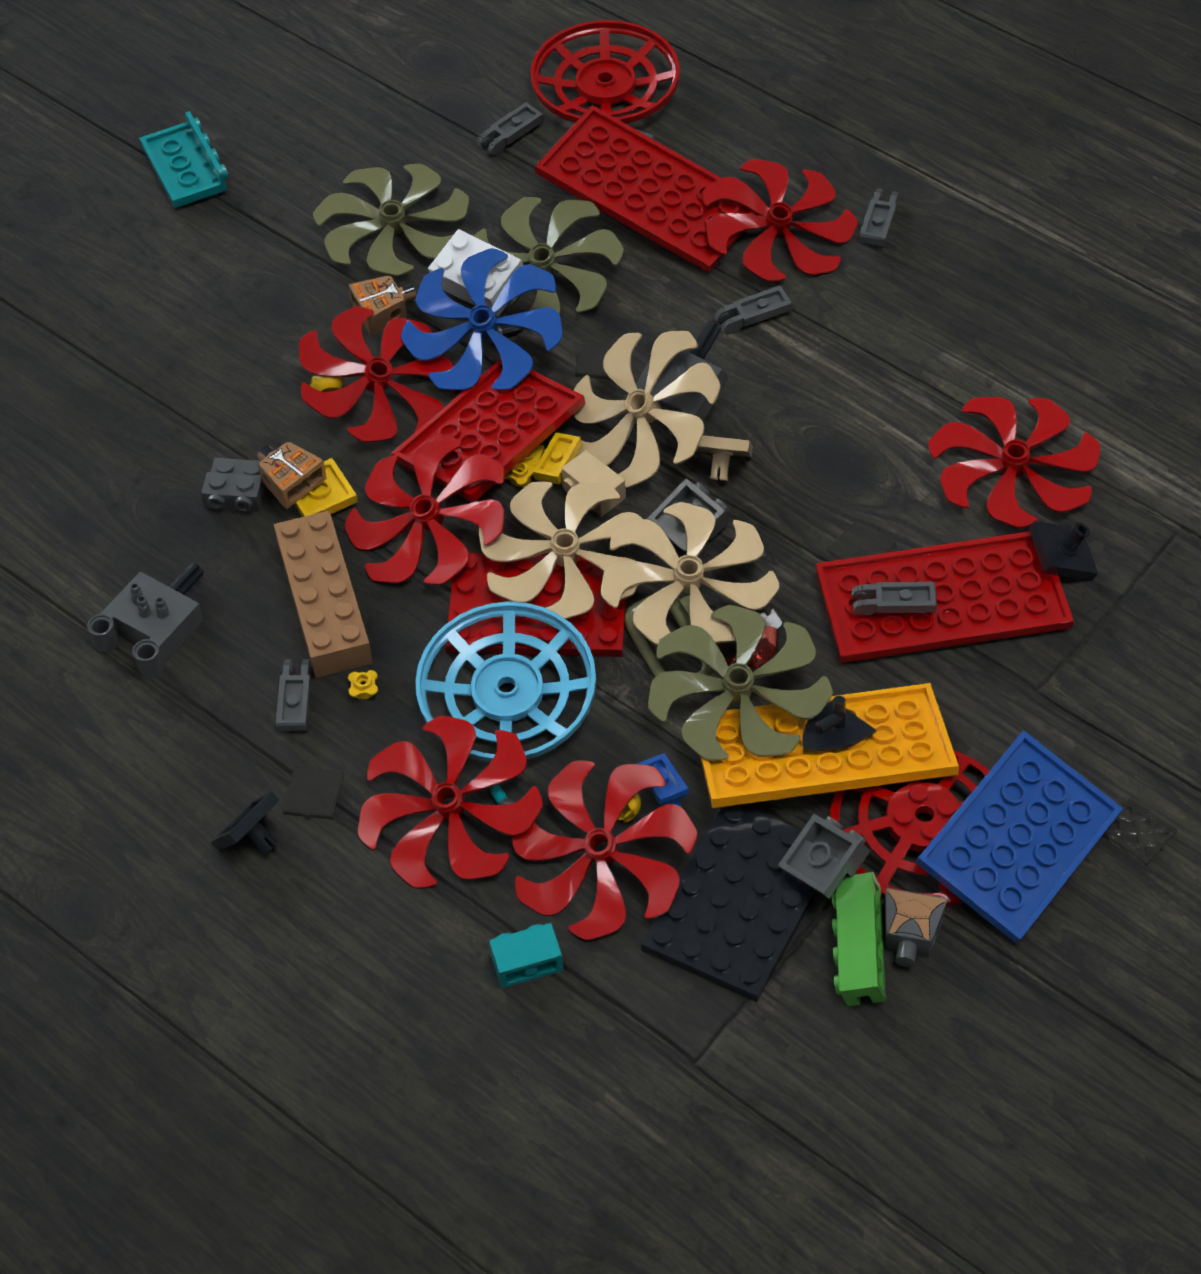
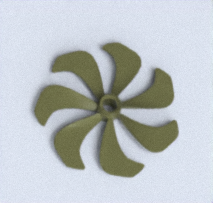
M423 164L403 166V169L412 176L413 181L407 196L400 203L399 201L392 200L390 172L380 167L352 171L343 180V184H363L368 187L381 204L379 209L354 195L334 193L321 202L313 212V217L318 227H321L328 219L336 215H356L373 219L343 225L329 232L324 241L329 257L335 263L351 265L349 258L351 246L360 239L382 229L368 252L367 264L375 272L398 277L413 271L414 266L399 260L395 256L393 251L394 235L403 231L414 248L422 256L435 259L453 236L437 237L422 233L405 224L406 220L460 221L467 215L469 196L460 189L455 188L450 199L445 203L432 209L405 215L404 210L440 186V175Z
M524 197L508 208L501 217V225L514 241L530 252L507 253L521 259L523 265H534L552 275L557 271L568 279L580 293V301L576 308L577 313L596 308L606 291V279L595 272L558 264L556 258L577 254H599L608 258L616 266L624 254L623 246L616 235L610 230H597L554 253L552 248L562 234L578 220L599 217L600 213L597 207L592 202L584 200H565L560 202L554 208L551 215L547 244H538L530 228V215L542 202L541 198ZM485 228L474 235V237L489 244ZM537 290L535 302L529 311L549 307L555 309L560 315L561 307L557 293ZM518 297L509 302L505 309L512 305Z
M727 605L711 614L713 619L730 625L735 635L737 659L736 663L730 666L727 665L712 637L699 626H683L659 640L657 646L658 660L675 653H685L701 660L723 678L687 671H668L657 675L650 687L648 709L661 722H666L672 703L680 698L698 693L724 691V693L696 710L686 720L682 728L684 742L700 757L708 761L728 759V754L716 739V731L720 719L732 701L740 702V727L745 748L753 755L763 757L789 754L799 743L800 735L778 733L771 729L760 718L749 699L752 692L800 719H812L818 716L833 695L831 684L826 676H822L814 685L803 690H779L754 685V679L810 665L816 657V649L806 628L794 623L785 622L783 625L787 637L785 645L771 660L752 672L747 664L756 650L765 629L763 617L753 610Z

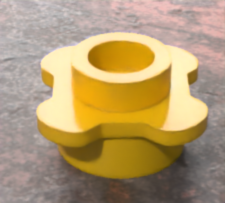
M521 460L504 478L509 479L513 486H527L531 482L535 466H529Z
M369 670L367 673H350L348 676V680L351 682V687L348 690L349 695L358 699H369L376 695L378 692V687L375 685V680L378 678L377 673L373 670Z

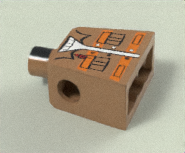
M391 276L349 284L353 307H363L374 311L373 316L364 322V326L370 336L383 331L387 323L392 319L406 318L405 303L416 299V292L412 284L398 288Z
M291 442L283 444L277 450L266 445L258 452L257 457L261 461L259 469L262 481L286 509L327 479L324 461Z

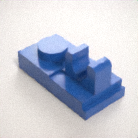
M665 753L637 763L638 765L654 766L663 776L666 782L665 787L648 788L660 806L667 803L682 807L680 798L689 795V788Z

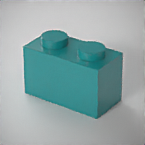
M551 923L532 925L526 930L513 934L504 933L495 939L489 940L491 957L501 989L563 971L562 954Z

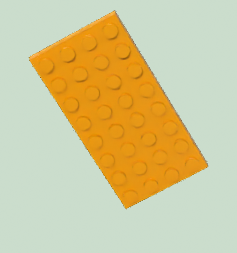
M926 683L837 695L845 698L846 709L876 729V733L853 746L832 751H803V733L810 719H800L775 704L754 707L760 718L778 733L800 735V741L789 754L763 757L753 755L743 744L740 727V709L726 710L717 726L716 739L728 754V759L708 761L700 757L712 808L958 775L959 765L931 684ZM832 696L829 702H831L836 696Z

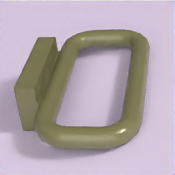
M690 595L682 598L680 604L675 600L669 609L680 628L691 625ZM646 597L628 608L625 613L624 624L653 675L656 677L665 672L645 636L636 629L633 623L634 611L648 598ZM701 661L702 668L697 673L711 676L713 669Z

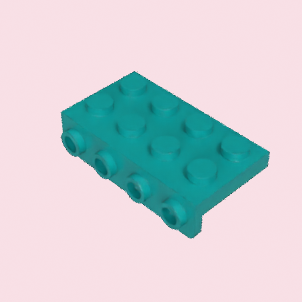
M190 111L185 112V123L139 138L141 146L174 208L227 191L225 180L229 179L224 164H219L220 160L216 149L210 148L211 143L207 133L202 134V126L198 117L193 118Z

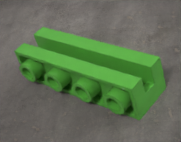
M873 872L855 874L853 877L844 876L831 895L833 907L835 910L837 909V918L832 920L833 932L838 940V946L833 948L834 961L839 971V975L834 976L835 990L837 995L843 997L847 1006L860 1005V997L870 996L873 1003L886 1001L881 887Z

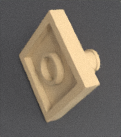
M702 436L696 452L713 454L711 476L709 479L718 480L720 469V481H728L730 456L752 458L753 446L749 440Z

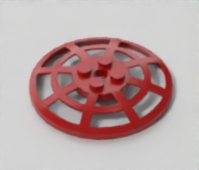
M614 20L586 22L560 31L540 47L531 65L532 88L538 100L553 114L574 123L581 116L568 111L574 110L584 114L588 109L580 106L588 102L601 105V110L613 117L630 113L638 108L644 109L634 114L614 117L625 124L646 118L660 110L671 99L677 89L680 75L678 57L672 46L663 37L646 27ZM609 33L632 36L646 43L638 52L630 48L610 45ZM600 34L599 46L584 48L573 54L563 45L579 37ZM654 47L666 57L671 71L661 74L656 73L653 64L646 58ZM553 51H556L564 59L558 66L554 78L539 75L544 61ZM610 53L624 55L631 59L624 62L620 59L610 58ZM600 54V58L590 60L585 64L580 61L584 57ZM640 63L646 69L649 76L635 79L633 69ZM572 66L577 70L576 80L562 79L568 67ZM672 79L671 87L656 103L648 102L656 90L657 83ZM539 83L554 86L557 97L563 105L555 106L541 93ZM649 85L647 92L641 99L631 95L635 87ZM562 88L577 89L580 96L570 101ZM622 101L631 104V106L624 109L611 111L612 104Z
M954 750L959 765L958 775L945 776L938 784L920 782V780L908 781V785L900 788L897 792L880 787V785L851 789L863 793L858 812L859 824L842 831L849 833L850 830H853L867 840L866 843L872 852L882 861L886 862L876 878L881 887V898L885 899L886 888L902 890L888 885L897 869L917 875H930L918 864L904 860V857L908 850L923 852L965 802H959L949 790L956 781H959L972 793L977 786L962 773L969 766L985 777L990 770L968 755ZM846 790L835 792L830 808V817L839 822L840 806ZM872 796L888 803L886 816L868 820V807ZM928 813L933 819L922 822L917 819L916 815ZM888 828L891 836L898 842L892 853L887 851L878 842L873 832ZM860 866L855 874L868 873ZM939 881L940 893H920L947 898L946 907L964 902Z

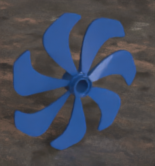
M494 248L484 250L468 257L461 266L462 280L472 301L476 305L469 309L453 301L443 291L442 279L444 269L440 268L424 276L417 292L416 303L419 309L434 317L468 320V322L441 332L424 333L418 330L411 321H407L402 330L401 339L416 359L428 361L443 355L473 331L463 356L452 369L444 372L429 373L431 381L439 389L467 390L475 386L481 376L483 362L482 339L491 338L500 354L503 366L501 375L491 387L494 390H510L531 372L533 361L525 350L497 332L498 324L522 327L538 333L545 342L546 350L551 351L562 340L561 318L555 309L549 307L496 318L495 313L515 298L529 291L543 290L555 293L556 284L554 276L534 265H523L514 271L493 307L490 308L485 305V286L491 269L506 260L508 255Z

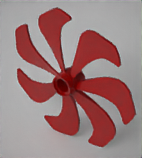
M752 159L740 167L741 171L756 174L762 179L768 190L771 202L770 207L747 184L737 178H720L703 190V203L706 207L719 200H729L739 203L760 215L740 213L718 214L708 220L706 232L709 246L718 253L726 255L727 242L730 237L743 231L765 228V231L746 248L742 261L748 271L767 282H777L786 279V275L780 272L771 260V248L775 237H785L793 262L797 269L804 274L820 275L835 272L840 264V256L820 255L803 245L789 231L790 226L815 234L833 243L844 244L851 240L858 223L856 217L849 209H845L844 213L833 221H792V215L832 202L836 192L822 173L804 169L802 174L808 182V188L802 198L790 207L782 202L788 184V171L784 166L776 162Z
M355 306L336 316L332 322L331 329L337 341L364 365L339 359L325 352L319 345L316 330L300 338L299 361L306 371L318 376L363 377L344 388L330 392H321L306 383H302V401L324 417L339 418L355 405L365 389L374 393L372 414L365 424L349 427L347 432L361 442L386 441L392 439L397 432V423L384 393L389 385L415 412L418 419L415 433L441 411L444 406L440 401L391 380V376L416 375L430 378L429 373L448 371L454 365L448 358L441 355L428 361L417 359L392 369L390 360L405 345L401 339V334L407 321H411L421 332H433L426 324L406 318L392 319L387 323L383 332L380 357H373L363 339L362 325L368 318L373 316L374 311ZM449 390V391H450V393L455 394L457 390Z
M1001 397L973 398L962 408V413H975L987 417L997 429L1004 448L974 427L960 422L948 423L941 427L930 439L928 446L933 459H937L950 448H966L996 458L962 461L946 467L940 477L945 497L948 502L956 506L968 508V488L980 478L1002 470L1004 474L989 495L986 505L987 511L993 519L1016 528H1025L1034 521H1038V519L1025 512L1018 505L1015 496L1016 477L1022 476L1025 473L1046 507L1059 513L1068 512L1088 504L1092 493L1091 486L1066 488L1054 484L1028 467L1029 462L1076 472H1089L1095 469L1098 464L1100 443L1090 434L1084 433L1079 445L1071 450L1058 454L1030 457L1031 449L1068 428L1070 423L1068 414L1049 399H1029L1028 403L1038 413V422L1029 439L1024 442L1015 439L1016 410L1014 405L1009 400Z
M452 436L439 437L421 445L414 455V468L422 494L413 498L400 489L394 480L393 473L398 456L392 455L380 460L375 465L366 482L365 491L367 496L378 504L411 510V512L386 521L369 522L365 521L357 509L353 508L346 519L345 530L355 548L361 551H370L388 543L412 524L413 526L403 545L391 559L383 563L365 564V570L372 581L397 584L408 580L414 574L419 564L424 530L432 532L438 549V564L433 572L423 580L425 584L443 585L464 569L469 561V552L458 538L442 526L444 516L463 519L479 526L483 532V543L485 546H488L502 534L504 508L499 501L493 499L448 508H441L439 504L461 489L479 481H492L502 485L504 483V466L485 454L473 455L463 463L449 484L435 499L431 496L435 474L441 461L449 453L463 445L461 441Z
M440 715L422 727L423 731L437 735L444 742L448 766L447 782L437 784L423 755L410 742H396L370 760L367 772L368 781H373L377 777L389 772L398 773L413 779L432 794V799L396 793L378 794L370 797L363 804L360 812L358 836L367 847L375 850L379 835L387 824L404 816L436 810L409 831L398 842L391 854L390 861L393 870L413 888H427L437 885L436 879L431 876L425 866V857L429 843L444 819L449 820L448 851L452 870L462 879L474 880L498 875L507 864L510 856L507 853L491 854L480 850L469 838L460 819L464 810L497 831L506 835L516 836L525 833L531 827L543 807L542 798L536 786H533L522 799L512 804L482 805L465 802V795L516 778L525 770L527 758L521 742L516 734L508 731H495L497 752L494 758L475 779L461 790L456 786V783L476 739L474 726L466 720ZM447 798H454L451 803L442 804Z
M581 760L573 761L556 775L548 787L549 799L553 806L567 820L587 834L585 839L569 838L548 833L540 829L534 821L525 833L512 836L514 850L521 858L531 861L550 860L586 851V853L561 875L545 883L538 884L517 876L515 888L518 900L541 915H556L564 910L572 901L584 881L590 866L594 862L597 864V893L593 909L588 917L570 925L568 929L575 936L586 941L612 934L623 926L626 919V909L622 895L608 867L609 864L617 861L633 873L648 892L649 901L645 918H655L668 912L680 885L677 871L672 866L663 862L618 852V844L649 837H665L675 840L687 854H690L695 846L698 833L685 810L678 805L667 804L654 810L614 838L611 834L625 806L637 793L647 788L665 787L666 782L663 776L654 766L624 764L612 772L606 793L604 829L595 828L585 808L582 795L583 782L595 767V763ZM603 842L608 843V846L605 850L600 852L595 851V848L598 844Z

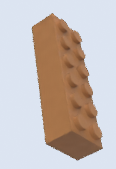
M330 511L273 524L315 679L373 664L369 641Z

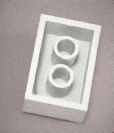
M458 229L428 267L429 273L443 268L442 289L476 306L462 280L461 266L468 257L490 248H498ZM507 252L505 253L508 255V258L491 269L486 281L485 305L490 308L493 307L514 271L523 266L521 259ZM508 304L495 313L496 317L502 313Z

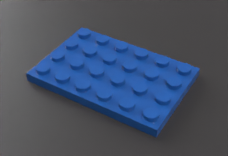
M1023 730L922 852L915 863L1017 944L1123 808Z

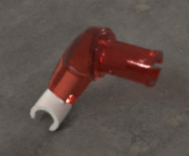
M772 609L769 616L764 612L760 614L765 621V629L756 650L747 664L750 668H760L777 654L779 631L777 629L782 625V621L774 609ZM737 655L726 660L728 666L736 663Z

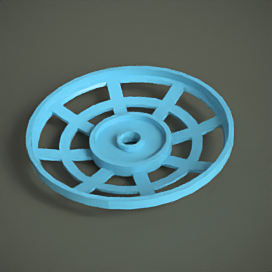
M521 602L491 603L473 608L455 617L433 636L422 654L416 675V696L421 714L426 723L434 719L427 702L426 691L445 694V701L451 716L466 720L472 725H475L484 717H488L492 720L500 721V730L512 733V721L528 716L538 725L525 732L517 733L516 735L520 741L530 739L545 730L556 737L538 748L524 751L527 759L538 757L555 749L581 726L590 711L596 689L594 659L590 647L582 634L559 614L541 606ZM503 616V633L484 637L473 642L471 645H468L458 634L462 629L476 622ZM515 616L540 620L553 626L559 632L549 644L530 635L515 633ZM568 639L576 646L582 656L587 672V677L569 680L566 665L557 653ZM449 641L460 654L451 664L445 682L428 680V672L434 658L442 646ZM503 643V654L493 656L485 661L477 654L478 651L489 646ZM515 643L531 646L539 650L540 653L530 661L526 657L515 654ZM549 660L555 665L560 682L543 683L539 670ZM468 661L476 669L471 684L455 683L458 672L464 663ZM504 683L515 685V688L510 692L499 690L500 686ZM587 689L583 707L576 720L567 729L555 722L566 706L569 692ZM560 694L557 705L549 716L537 708L543 695ZM454 695L472 696L477 708L463 717L456 706ZM474 727L477 738L497 743L495 734L484 732ZM471 750L469 755L470 758L485 762H491L495 754Z

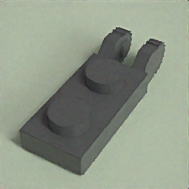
M525 102L484 131L478 137L477 145L482 148L489 146L488 152L495 156L501 153L506 145L508 146L544 121V114Z
M876 189L860 232V243L885 247L896 212L898 192L893 191L889 202L882 201L883 189Z
M777 286L734 301L733 304L724 306V308L721 307L714 316L718 322H724L722 329L726 334L739 331L743 326L746 327L793 310V303L783 288Z
M876 582L875 584L857 585L852 588V597L858 600L853 603V612L858 615H871L876 611L877 613L936 612L937 610L935 582Z
M284 659L283 672L279 680L275 723L277 732L307 731L311 689L310 659L302 660L301 675H292L291 659Z

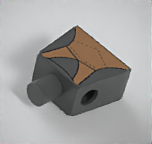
M886 888L884 901V947L887 950L897 951L895 962L898 965L912 967L915 964L916 955L930 956L944 920L947 898Z

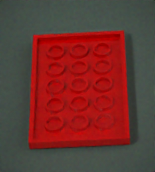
M500 359L480 376L475 386L460 393L392 452V455L398 456L397 463L415 472L414 455L417 449L429 441L449 435L461 441L463 445L444 457L435 474L434 483L445 488L463 463L476 454H485L504 466L505 476L585 404L584 395L533 370L514 388L510 390H494L491 386L499 378L503 369L502 360ZM486 480L479 481L461 489L455 494L474 503L496 483Z
M469 553L467 565L452 579L448 622L476 607L491 603L511 602L490 591L487 574L491 572L506 578L516 577L530 570L547 555H539L512 562H497L488 559L483 553ZM579 556L575 565L593 593L594 605L588 612L566 620L582 634L590 647L592 656L623 657L626 598L619 601L617 608L610 606L601 596L604 571ZM556 564L542 591L532 601L526 603L546 608L560 601L565 589V568ZM503 616L476 622L462 629L458 634L468 645H471L473 642L484 637L503 633ZM515 616V633L530 635L549 644L559 632L553 626L540 620ZM569 639L557 652L560 656H581L576 646ZM449 641L446 642V653H459ZM503 643L489 646L478 651L477 654H503ZM515 643V654L538 655L540 653L539 650L531 646Z

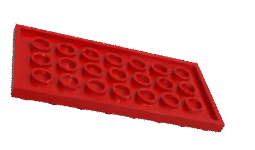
M593 105L535 166V174L580 200L592 202L601 212L708 273L724 256L713 250L708 244L706 232L708 220L715 215L723 213L758 215L747 207L729 200H719L707 207L704 206L703 190L721 177ZM743 232L737 233L728 239L727 251Z
M1030 531L816 563L815 567L840 663L1073 628L1074 620L1059 576L1043 572ZM876 582H935L937 610L936 612L877 613L876 611L871 615H858L853 612V603L858 600L852 597V588L857 585L875 584Z

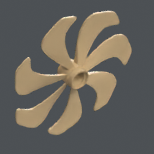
M668 331L662 333L655 340L651 351L645 391L637 388L631 370V355L635 346L642 338L640 333H627L621 336L607 351L603 360V367L607 375L618 386L629 393L626 400H606L596 396L593 393L590 376L588 375L583 377L574 388V391L584 395L585 404L574 413L575 418L583 424L600 423L627 413L600 440L592 443L582 441L583 445L577 456L587 450L606 466H609L619 455L637 421V443L633 460L628 468L618 474L625 480L626 488L648 480L655 475L660 466L659 448L649 423L656 419L659 420L676 437L678 448L673 460L674 464L682 463L691 458L696 452L703 436L704 423L699 417L682 412L662 410L658 401L683 393L697 392L703 394L711 405L714 404L719 395L721 385L710 365L707 363H697L654 397L650 394L665 367L677 354L698 347L695 338L689 331Z
M531 482L513 497L510 503V510L512 515L522 525L549 540H522L502 533L494 542L485 546L483 543V532L479 528L481 550L488 559L497 562H512L546 553L549 554L530 570L516 577L506 578L489 572L487 574L489 589L494 594L511 602L526 603L532 601L542 591L557 564L565 568V589L560 601L546 607V609L559 614L564 619L584 614L593 607L594 596L583 575L575 565L579 556L603 571L614 562L635 560L581 550L580 544L611 539L613 531L642 518L632 512L621 513L578 539L575 532L585 514L600 502L619 500V493L611 485L605 483L576 484L568 491L566 496V528L558 530L550 522L542 507V500L553 486L552 483ZM638 585L625 590L620 600L634 595Z
M679 502L663 510L664 514L677 518L685 527L687 555L680 558L662 528L651 520H635L613 531L610 540V550L630 544L638 545L654 553L672 568L668 569L638 561H617L610 564L605 569L603 575L601 596L613 608L618 607L623 592L630 587L643 583L674 582L645 599L635 609L633 614V623L636 629L655 645H658L661 638L671 633L666 626V617L670 607L681 592L690 593L689 610L691 625L703 628L715 643H728L736 641L730 625L711 617L713 611L699 591L701 584L703 583L739 606L749 610L764 608L779 590V582L773 571H769L764 577L751 583H732L703 577V573L706 571L750 563L758 560L763 555L764 546L756 528L749 523L734 520L733 525L736 532L734 541L725 551L705 564H702L698 556L715 526L714 515L705 508Z

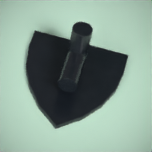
M836 696L831 702L827 703L818 716L807 722L803 733V751L823 752L847 748L867 739L876 733V729L846 709V700L843 696Z

